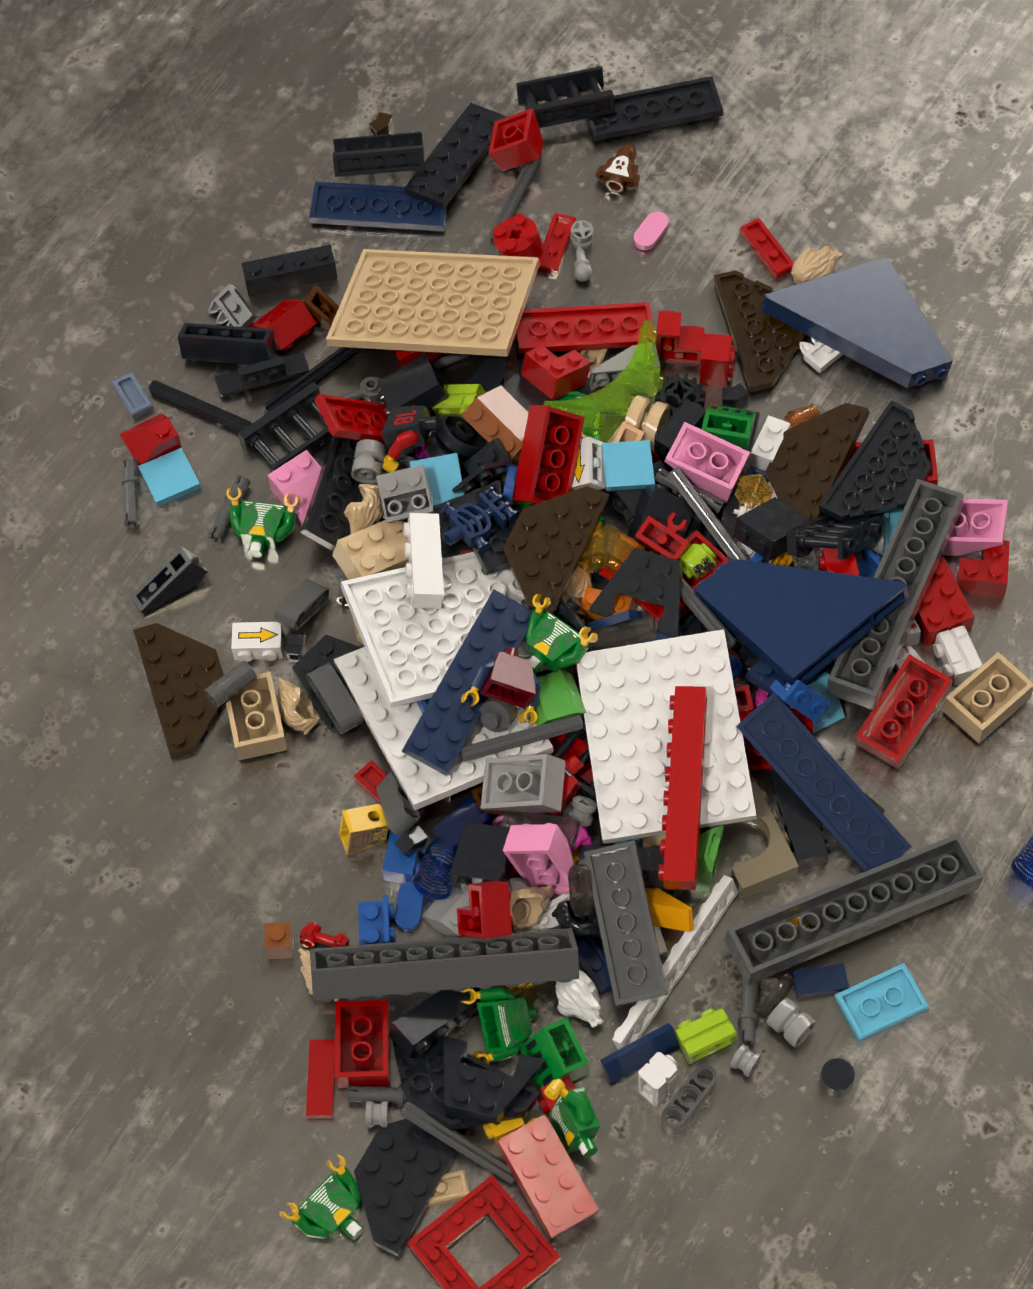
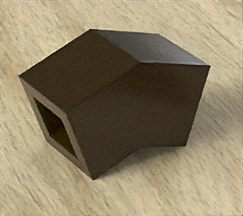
M379 112L377 119L369 123L370 133L372 135L389 134L393 125V116Z

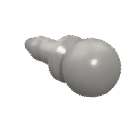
M578 245L576 249L577 261L574 263V275L577 280L585 282L591 278L592 269L589 260L585 258L583 248Z

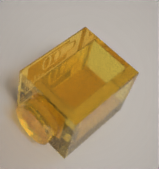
M762 474L740 476L735 496L741 506H744V503L747 502V507L751 509L755 505L759 506L770 500L773 494Z

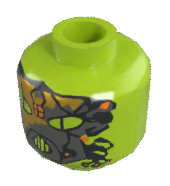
M697 543L692 544L680 559L683 565L682 573L689 579L692 577L698 580L703 579L715 567V554L704 543L701 545Z

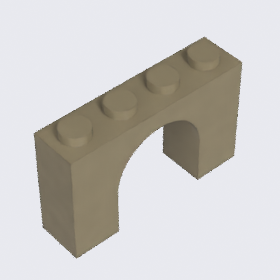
M756 780L751 782L757 819L722 825L726 828L738 823L752 824L761 829L768 839L769 845L761 855L731 868V878H733L741 899L797 877L799 869L795 852H791L788 846L790 844L788 835L785 830H780L777 824L779 823L777 813L774 809L769 808L767 794L763 787L759 788ZM711 826V827H706V828H707V830H709V829H712V828H714V827H716V826Z

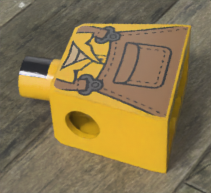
M375 804L342 811L339 836L347 855L386 841L389 828L381 805Z

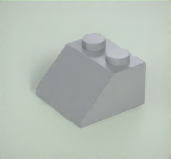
M451 882L421 918L447 938L467 937L458 934L457 908L469 907L468 891L454 888Z

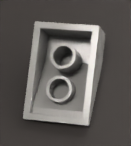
M549 754L486 758L481 809L535 813L561 812L565 761Z

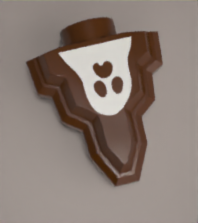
M626 143L618 150L616 157L609 158L605 165L598 168L595 177L602 183H605L609 190L618 193L622 192L623 189L633 190L638 188L640 175L637 174L638 165L635 163L637 158L635 145Z

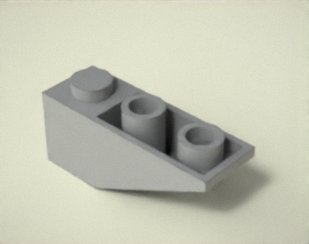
M656 345L631 346L592 369L589 386L658 380L661 366Z

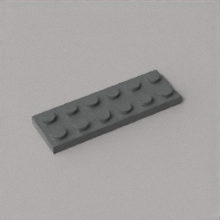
M633 840L584 852L615 1005L621 1006L668 995L636 841Z

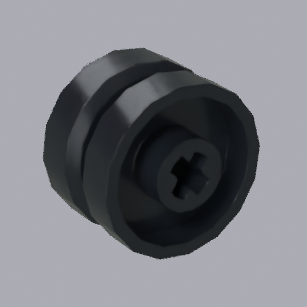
M447 413L441 418V429L432 431L429 435L425 448L431 458L457 453L461 473H466L467 471L463 464L481 450L487 441L462 416Z

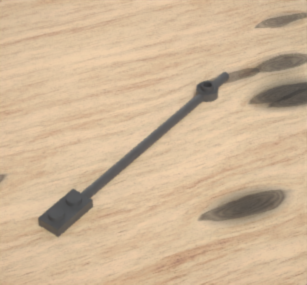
M589 293L555 307L596 305ZM450 354L432 362L439 369L471 357L473 354ZM367 377L361 382L360 389L339 397L356 400L364 398L367 401L379 400L378 392L381 389L378 381L380 379Z

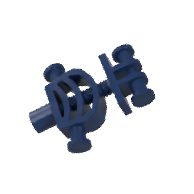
M492 486L484 494L482 492L478 494V504L482 508L471 503H464L458 509H455L451 502H447L443 506L441 514L450 516L449 526L451 527V529L443 533V538L450 546L462 539L469 547L477 545V551L485 553L491 548L490 542L485 541L491 533L490 518L504 529L507 521L513 523L518 519L520 512L518 510L514 511L510 501L504 503L505 496L496 492L497 488Z

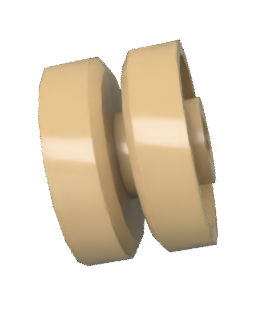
M637 395L627 412L625 423L643 431L644 434L640 441L650 440V448L653 451L654 439L668 423L670 405L657 401L651 407L649 398Z

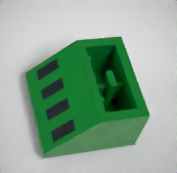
M709 404L701 430L748 451L757 412Z
M567 1017L543 1027L520 1048V1052L523 1055L544 1059L542 1071L540 1073L537 1072L533 1077L539 1092L540 1088L549 1085L555 1079H563L570 1076L571 1080L574 1081L589 1074V1062Z

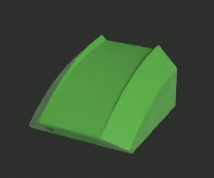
M559 669L557 672L537 677L541 684L538 706L534 707V711L538 715V719L535 722L537 726L586 713L581 696L570 673Z
M722 825L709 829L699 835L696 890L711 892L722 850L724 830Z

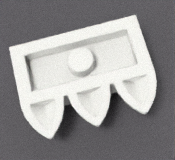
M813 338L811 340L814 345L808 342L799 343L800 350L804 355L803 359L819 373L823 372L843 355L839 351Z

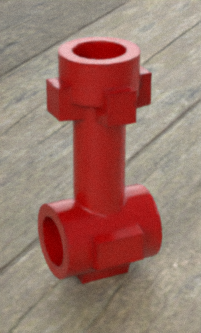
M308 922L300 933V943L308 948H313L316 942L332 947L349 946L350 938L342 933H339L336 937L321 933V926L313 922Z

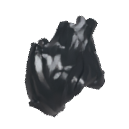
M588 893L581 899L571 898L561 901L551 913L562 929L572 928L574 937L575 935L580 938L584 935L601 937L593 894Z

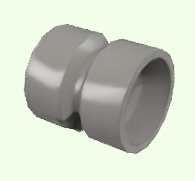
M371 439L357 442L354 454L355 460L353 461L351 475L356 481L365 484L377 483L376 476L383 474L382 465L384 464L383 460L387 450L385 445Z
M787 997L776 1006L766 1023L777 1033L784 1032L785 1040L796 1048L810 1035L817 1021L806 1012L799 1013L800 1007Z

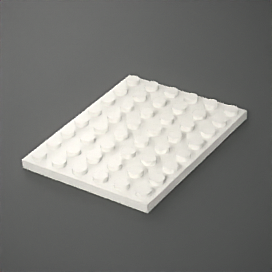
M474 552L442 559L444 597L441 609L411 608V598L406 596L407 583H410V578L405 576V567L341 582L342 592L390 708L432 698L493 589L527 607L522 591L519 589L512 574L511 567L486 575ZM525 634L517 650L519 653L518 657L528 660L531 655L528 653ZM543 665L538 672L550 669Z
M724 629L591 651L584 654L581 661L577 664L581 698L586 711L584 718L603 844L666 834V831L662 830V815H667V806L663 805L664 790H669V782H665V767L670 766L671 758H667L666 749L667 742H672V734H668V720L673 719L674 710H670L669 704L670 695H675V686L706 687L707 690L700 828L757 819L743 735L736 727L740 723Z
M360 648L334 659L340 676L414 811L482 783L486 758L553 753V746L549 739L466 762L463 761L459 753L449 773L445 776L401 752L422 716V712L417 702L392 708L389 707L366 648ZM515 706L518 710L517 718L506 730L502 732L490 731L483 726L479 718L464 746L537 725L536 723L529 725L530 717L528 714L526 715V721L520 723L518 716L522 711H526V708Z

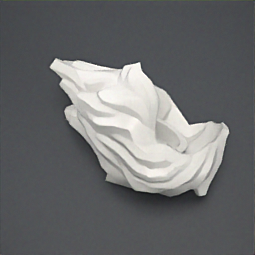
M579 971V979H572L570 982L562 983L556 981V995L559 1001L557 1009L561 1014L566 1017H576L588 1021L592 1028L604 1022L601 1018V1000L598 989L586 973Z

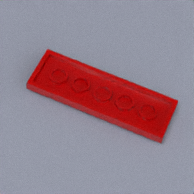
M649 302L524 309L515 334L519 354H524L541 345L550 352L623 348L645 344L656 345V333Z

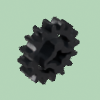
M676 373L674 379L667 376V382L660 381L659 388L655 390V403L659 401L669 404L672 417L686 399L705 407L706 391H703V384H697L696 377L689 380L688 374L680 378V375Z

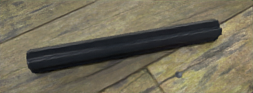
M352 347L339 348L263 405L264 411L266 413L270 412L312 382L315 383L353 355L358 349Z
M153 380L149 385L150 393L238 432L252 424L246 419L157 380Z

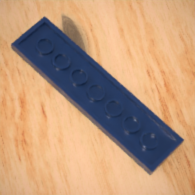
M493 589L401 752L447 776L481 715L480 707L489 698L481 695V690L479 689V701L471 707L473 697L467 695L465 702L462 703V695L471 690L472 685L470 684L478 667L488 658H495L498 652H504L506 648L518 649L527 632L528 622L532 613L531 609Z
M775 692L736 726L864 872L900 858L912 847Z

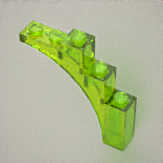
M644 320L640 327L638 343L633 357L626 369L613 382L599 391L582 398L566 401H544L542 406H550L585 417L582 432L584 435L595 436L599 429L603 428L604 415L600 414L625 416L634 399L633 395L630 394L654 397L658 390L662 389L663 376H660V368L651 367L655 363V352H652V343L655 344L657 338V330L653 329L654 321Z

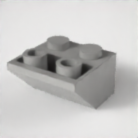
M424 465L376 476L386 523L409 518V513L434 512L431 485L427 469Z

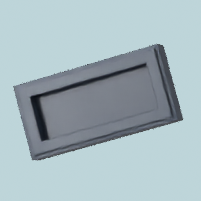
M133 372L112 381L113 388L133 420L154 410L152 403Z

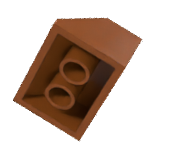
M500 385L477 397L461 416L488 443L493 439L499 438L513 461L512 464L518 466L529 412Z

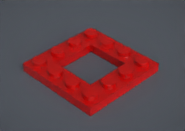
M493 1175L407 1242L408 1247L442 1289H526L561 1260L560 1255ZM489 1215L521 1255L479 1288L447 1248Z

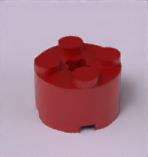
M516 214L514 217L494 227L493 241L499 256L537 257L540 259L544 245L533 220L525 217L524 214Z

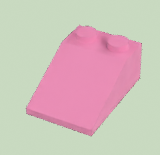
M684 422L665 462L673 469L680 468L693 485L725 500L724 503H727L746 465L750 452Z
M307 450L268 474L270 489L283 505H285L284 497L287 494H291L290 503L292 505L295 503L296 496L301 498V504L295 508L297 512L296 521L301 526L303 525L321 471V466Z
M963 499L962 511L943 555L959 556L1003 545L1009 501Z
M552 823L545 825H511L503 852L529 887L538 888L547 887L551 884L553 894H580L581 888L568 840L558 825Z

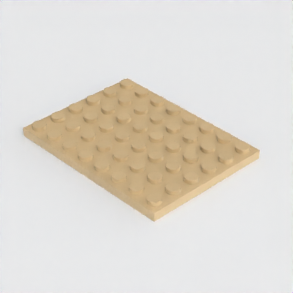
M363 249L327 335V346L508 357L540 266L539 258Z

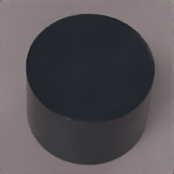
M840 1058L831 1059L824 1064L820 1076V1086L825 1094L830 1097L841 1098L851 1091L855 1078L852 1065Z

